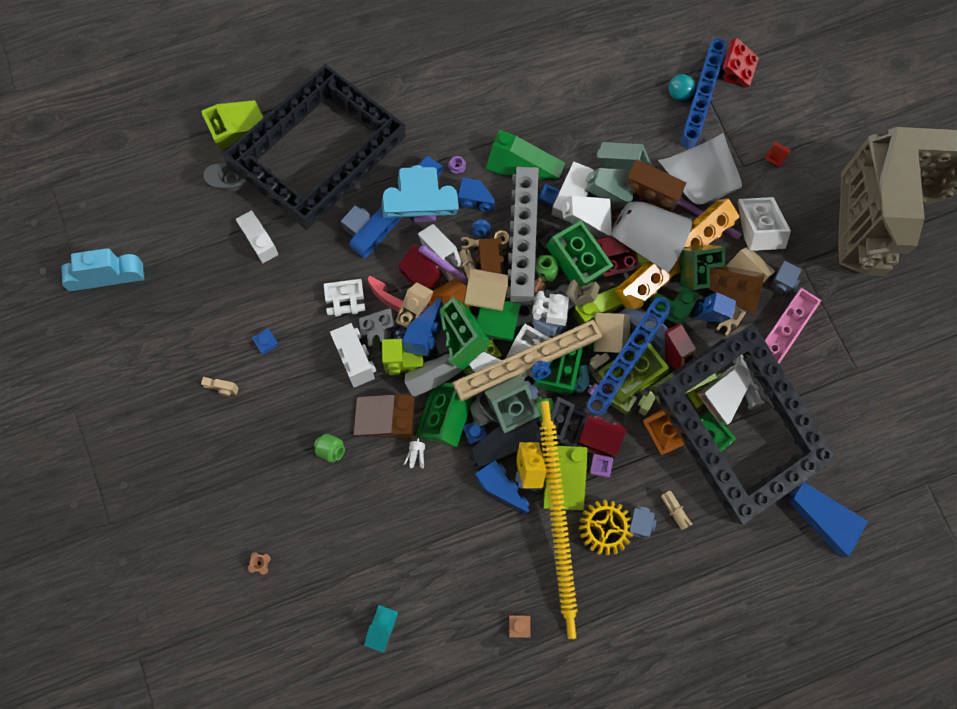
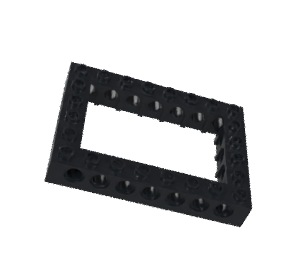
M324 64L223 153L227 167L307 231L405 138V124L328 65ZM329 98L372 131V136L364 143L362 142L356 151L349 154L342 164L337 165L335 170L328 177H324L322 182L314 190L311 189L309 194L301 201L300 193L297 190L291 189L285 184L283 179L280 180L271 172V169H266L261 165L258 159L325 99Z
M754 323L742 325L649 388L734 523L744 525L837 458ZM741 355L744 357L742 358L744 362H747L753 371V377L757 378L764 389L763 393L769 397L774 405L773 409L779 413L784 421V427L788 428L795 439L794 443L803 452V454L793 455L790 461L783 466L776 467V471L767 477H762L759 483L746 490L742 487L685 395L686 392Z

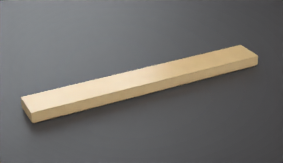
M591 320L453 382V386L460 401L466 400L519 374L530 371L532 365L537 361L550 362L601 339L602 335L595 321Z

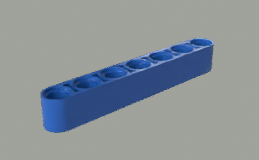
M721 38L712 40L704 61L681 137V145L686 149L695 147L701 134L726 50V42Z
M429 156L425 157L419 164L422 168L435 167L437 178L443 170V166ZM381 206L353 237L349 247L363 258L368 257L402 217L383 218Z
M657 298L653 301L589 399L588 409L592 415L601 416L606 412L669 315L670 304L665 298ZM658 305H663L666 307V310L658 312L655 308ZM653 321L656 325L654 328L649 329L645 326V323ZM637 337H642L645 339V342L642 345H637L634 340ZM631 353L635 357L632 361H626L624 355ZM617 369L624 372L620 378L613 376V372ZM605 386L613 387V392L610 394H604L602 390ZM600 402L603 406L599 411H595L592 409L593 403Z

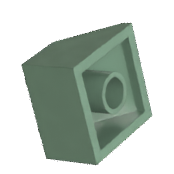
M520 374L484 391L489 405L504 433L540 416L529 386Z

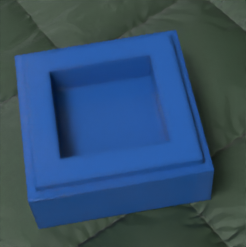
M545 184L538 197V202L553 207L560 189Z

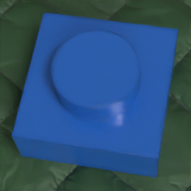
M269 328L252 337L262 355L279 346Z
M473 422L463 427L469 446L479 443L487 437L483 425L477 426Z

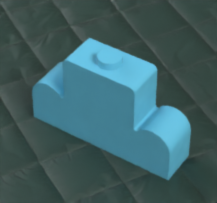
M416 165L411 168H401L398 174L399 190L388 188L382 197L383 218L456 215L459 210L456 190L452 186H443L440 190L438 189L437 170L435 167L422 168V166Z
M108 248L71 254V263L64 264L61 267L62 285L69 292L144 280L143 263L136 255L127 254L118 258Z

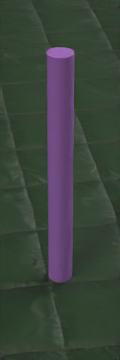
M681 197L677 203L698 217L704 212ZM731 227L723 231L737 240L741 236L740 232Z
M422 245L419 248V252L467 286V276L426 246Z

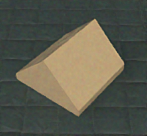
M748 247L742 249L727 265L729 267L764 273L763 283L775 273L754 251H750Z
M470 269L464 305L502 311L508 286V275Z
M595 313V323L602 338L594 341V351L620 353L630 338L631 315Z

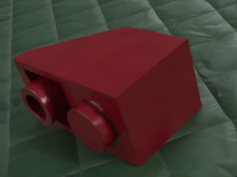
M680 323L665 331L666 363L678 369L696 357V348Z

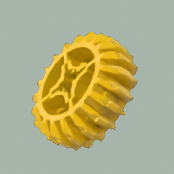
M603 500L602 507L598 501L595 502V508L589 505L588 510L590 513L584 511L582 514L586 518H580L579 522L585 524L579 526V530L585 531L580 537L588 538L584 545H588L591 542L593 545L590 547V550L593 551L598 547L597 554L599 555L603 549H605L606 556L610 554V549L613 554H617V547L621 551L625 548L622 543L628 545L630 541L626 537L633 536V533L627 531L631 527L627 523L632 518H625V515L628 513L627 510L623 513L619 511L622 505L614 508V501L610 503V506H608L607 500ZM607 512L604 520H591L595 514ZM613 515L620 521L622 529L613 523ZM608 521L607 524H609L611 530H608L604 535L605 531H603L604 528L601 526ZM590 526L599 532V541L592 535ZM608 535H621L617 542L605 544Z

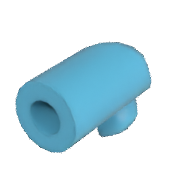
M587 365L578 367L579 377L574 386V390L578 393L583 392L590 383Z

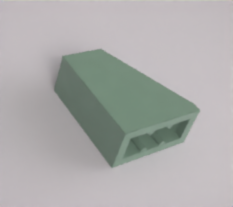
M602 142L600 149L597 151V159L603 168L631 170L636 159L652 166L643 144Z
M599 168L587 176L585 190L600 198L610 199L611 204L621 209L632 201L634 194L633 191L624 186L630 170Z

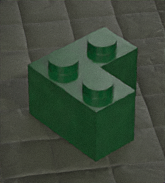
M710 244L682 249L680 254V287L693 290L710 287V268L725 266V247Z
M682 287L674 302L657 293L651 304L657 298L668 300L670 311L663 324L670 329L678 323L683 326L699 295ZM658 305L655 309L658 312H664L666 307Z

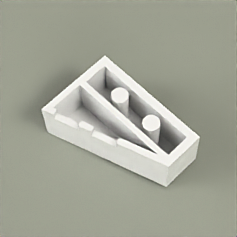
M352 323L331 331V336L353 387L375 379L373 373L376 372L373 362H369L366 357L369 353L365 344L361 345L359 341L362 337L358 328L354 329Z

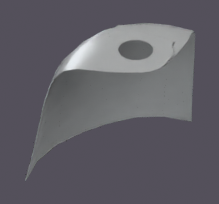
M724 133L687 151L658 160L670 175L687 182L683 193L696 204L716 201L742 187L741 179Z
M634 201L625 205L612 227V236L668 273L685 246L691 230L692 220L652 204Z

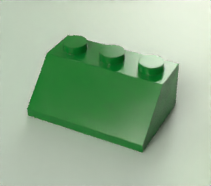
M582 220L553 236L545 245L552 256L558 261L559 266L570 282L575 280L580 286L590 284L613 267V264Z
M442 383L431 389L415 437L442 446L457 447L474 396L460 401L453 383Z

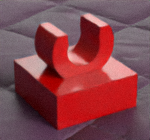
M774 142L764 159L781 167L791 150Z

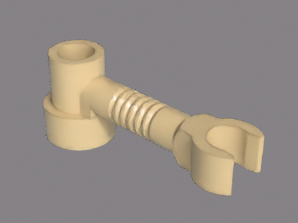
M498 231L494 239L501 238L504 241L501 244V250H505L510 241L509 235L506 231ZM468 237L461 239L462 242L469 243L467 246H461L462 250H470L479 245V240Z

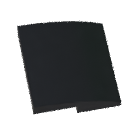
M557 397L550 414L553 425H556V428L552 429V431L557 433L553 434V436H557V439L553 440L563 446L577 447L588 413L575 408L574 404Z

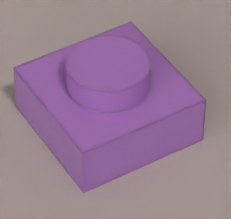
M593 454L590 475L609 479L613 458Z

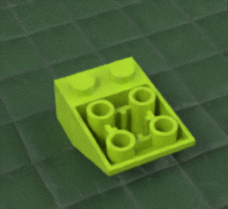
M255 100L217 104L201 111L219 151L232 146L263 119Z

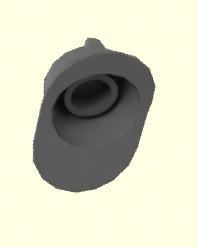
M226 164L210 165L204 171V179L209 185L215 188H224L230 192L239 190L246 182L227 167Z
M485 392L477 394V398L470 406L476 425L482 426L492 421L498 423Z

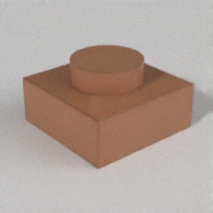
M509 616V637L530 638V616Z

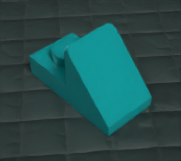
M379 605L372 625L369 626L364 646L384 653L399 612Z

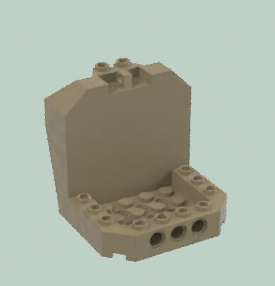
M895 127L889 129V134L878 136V134L868 136L841 172L838 237L839 262L841 265L864 275L886 276L893 269L892 265L895 266L898 263L899 254H909L917 247L924 223L923 206L951 199L957 194V130Z

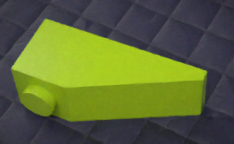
M617 287L598 294L596 300L591 303L576 306L573 316L579 325L591 320L595 321V313H612L622 307V302L614 292Z

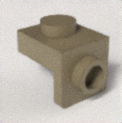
M572 280L566 294L577 306L595 301L600 286L596 282L580 286L575 280Z
M606 353L601 356L599 354L594 356L590 360L591 363L588 367V371L598 384L603 379L598 371L608 365L610 360Z

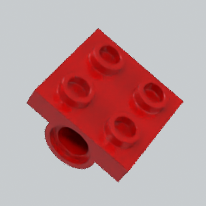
M738 38L731 40L722 69L725 70L724 80L727 83H740L746 88L751 85L759 57Z

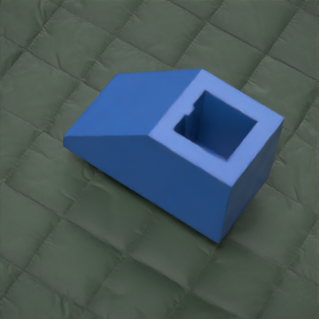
M462 178L458 205L464 208H477L484 212H494L495 200L480 180Z
M720 293L707 296L696 301L693 306L692 319L712 322H724L732 319L736 301Z

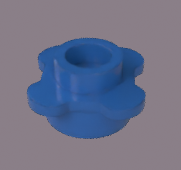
M477 220L472 224L474 228L472 230L473 235L480 237L490 235L489 229L491 226L487 221Z
M537 361L532 365L531 371L534 373V380L543 379L551 373L549 362Z

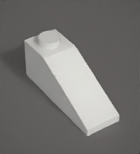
M252 210L236 219L262 264L279 255L273 242Z

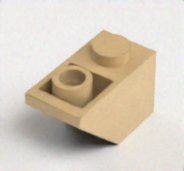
M419 283L414 284L408 289L396 322L408 328L426 310L433 291Z

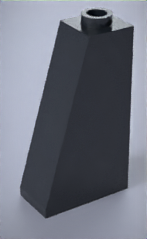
M532 419L506 433L503 432L501 426L497 427L471 449L472 455L469 458L473 467L477 466L480 471L494 461L499 463L517 455L519 443L521 442L543 443L544 440L541 441L543 435H540L541 431L536 420Z

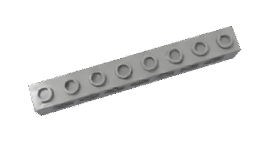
M517 167L512 181V185H516V190H512V201H515V205H511V216H514V221H510V232L514 233L509 241V248H513V253H509V264H512V269H508V281H511V286H507V298H511L513 303L534 306L538 168Z

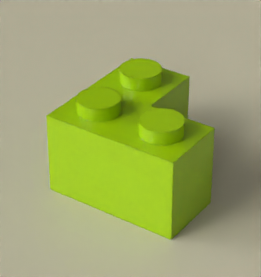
M402 339L382 340L383 365L385 372L389 373V375H400V373L411 372L423 367V355L406 353Z

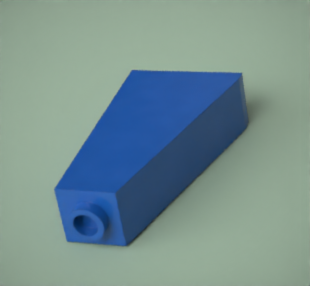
M805 482L789 492L791 497L788 500L791 506L841 558L850 556L868 521Z

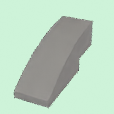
M450 354L423 363V367L406 373L405 384L411 395L417 396L448 381L460 373L462 369L449 363L448 357H450Z

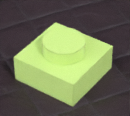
M651 391L647 396L643 395L638 403L641 406L638 412L644 416L655 400Z

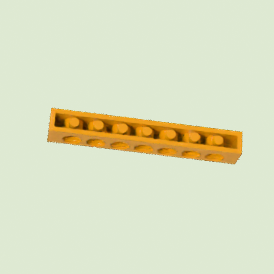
M718 199L692 222L684 248L709 245L713 240L721 237L725 229L735 224L734 221L740 216L729 199ZM680 256L668 273L648 260L618 286L614 292L624 307L635 310L640 308L647 298L657 293V289L669 283L670 278L674 274L680 273Z

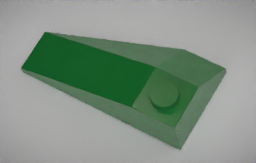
M499 130L491 149L486 171L509 177V175L516 174L517 167L538 168L539 179L559 180L565 162L515 135Z

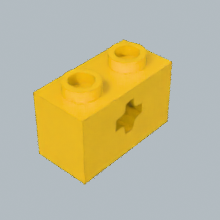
M539 442L519 443L516 462L522 487L543 488L547 470Z

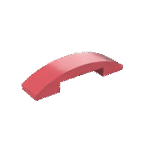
M369 276V286L374 294L386 306L399 313L403 301L386 293L387 287L385 283Z

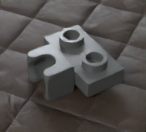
M392 308L359 318L361 336L367 337L368 345L374 349L380 348V341L392 339L389 330L397 328L396 314Z

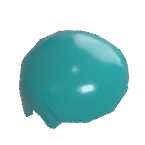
M686 74L677 75L669 83V94L678 101H687L695 94V82Z

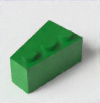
M452 297L440 309L443 331L446 332L447 336L445 342L450 352V357H448L449 363L464 370L491 343L468 306Z
M583 347L550 361L549 369L551 373L543 379L536 380L535 387L545 391L572 396Z

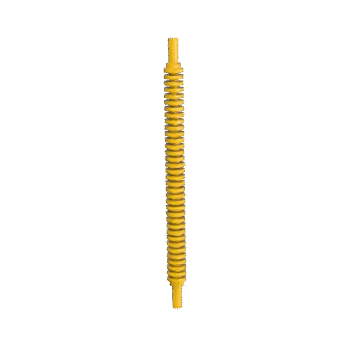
M549 401L541 402L543 422H541L540 430H544V432H540V435H545V437L541 438V441L545 440V443L541 444L546 446V448H542V451L547 452L543 453V456H547L544 462L548 461V464H545V466L548 467L546 472H549L545 478H550V480H546V483H550L546 487L551 488V490L547 491V494L552 495L548 496V499H552V501H548V505L553 504V506L549 507V510H553V512L549 513L554 515V517L550 518V521H555L551 523V526H555V528H551V531L556 532L552 534V537H556L553 539V542H557V544L553 545V548H558L554 550V553H558V555H554L555 559H559L555 561V564H560L556 566V570H560L556 574L561 575L557 577V580L562 581L558 582V586H562L558 588V591L562 592L559 593V597H563L560 599V603H563L560 604V608H565L561 610V614L566 618L568 639L576 638L574 617H576L577 608L573 607H576L577 603L574 602L576 597H572L575 596V592H571L575 590V587L570 586L574 585V581H570L574 579L573 575H569L573 574V570H568L572 568V565L568 564L572 561L567 559L571 557V554H567V552H570V548H566L570 544L565 543L569 541V538L565 537L568 536V532H564L568 530V527H563V525H567V521H563L567 519L566 516H562V514H566V511H561V509L565 508V505H561V503H565V501L560 500V498H564V494H559L563 492V489H559V487H563V484H558V482H562V478L558 479L561 473H557V471H561V468H556V466L560 465V462L556 463V460L560 459L559 457L555 458V455H559V452L554 451L558 450V447H554L558 442H553V439H557V436H553V434L557 433L552 431V429L556 428V425H553V421H551Z

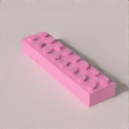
M800 288L765 339L766 344L778 363L781 362L822 301L803 288Z

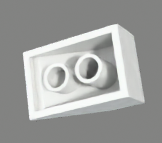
M774 198L738 199L744 239L749 250L786 249L791 230Z

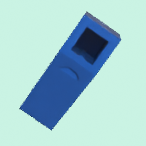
M438 298L408 326L402 341L406 353L428 356L430 350L434 348L435 336L440 332L441 328L440 309L444 306L442 298Z
M494 461L475 474V478L486 494L525 515L529 513L528 507L530 505L524 496H519L517 485L513 480H508L505 475L507 471L501 463L498 465Z

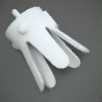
M418 438L417 441L410 442V451L404 465L410 456L409 467L413 468L417 454H419L420 467L423 469L425 444L419 442Z

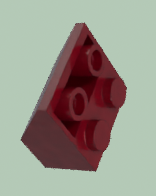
M613 236L596 240L613 264L612 268L602 274L603 277L639 269L636 251Z
M414 244L398 264L399 272L412 286L419 283L433 291L440 285V268L435 262H431L424 254L419 252V248Z
M588 416L577 447H587L588 451L611 457L614 460L627 429H624L621 424L615 422L611 424L604 422V419L599 416Z

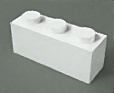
M573 162L553 205L551 215L563 219L561 209L563 199L571 196L587 197L588 192L585 190L587 185L586 179L594 169Z

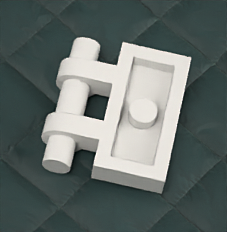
M361 279L324 284L326 304H334V307L327 308L328 316H341L344 313L358 314L360 311H365L364 303L357 304V300L364 299ZM350 301L351 305L340 306V302Z
M538 291L534 296L533 318L539 320L543 317L547 318L546 323L565 326L569 297L560 294H550L549 298H545L544 292Z

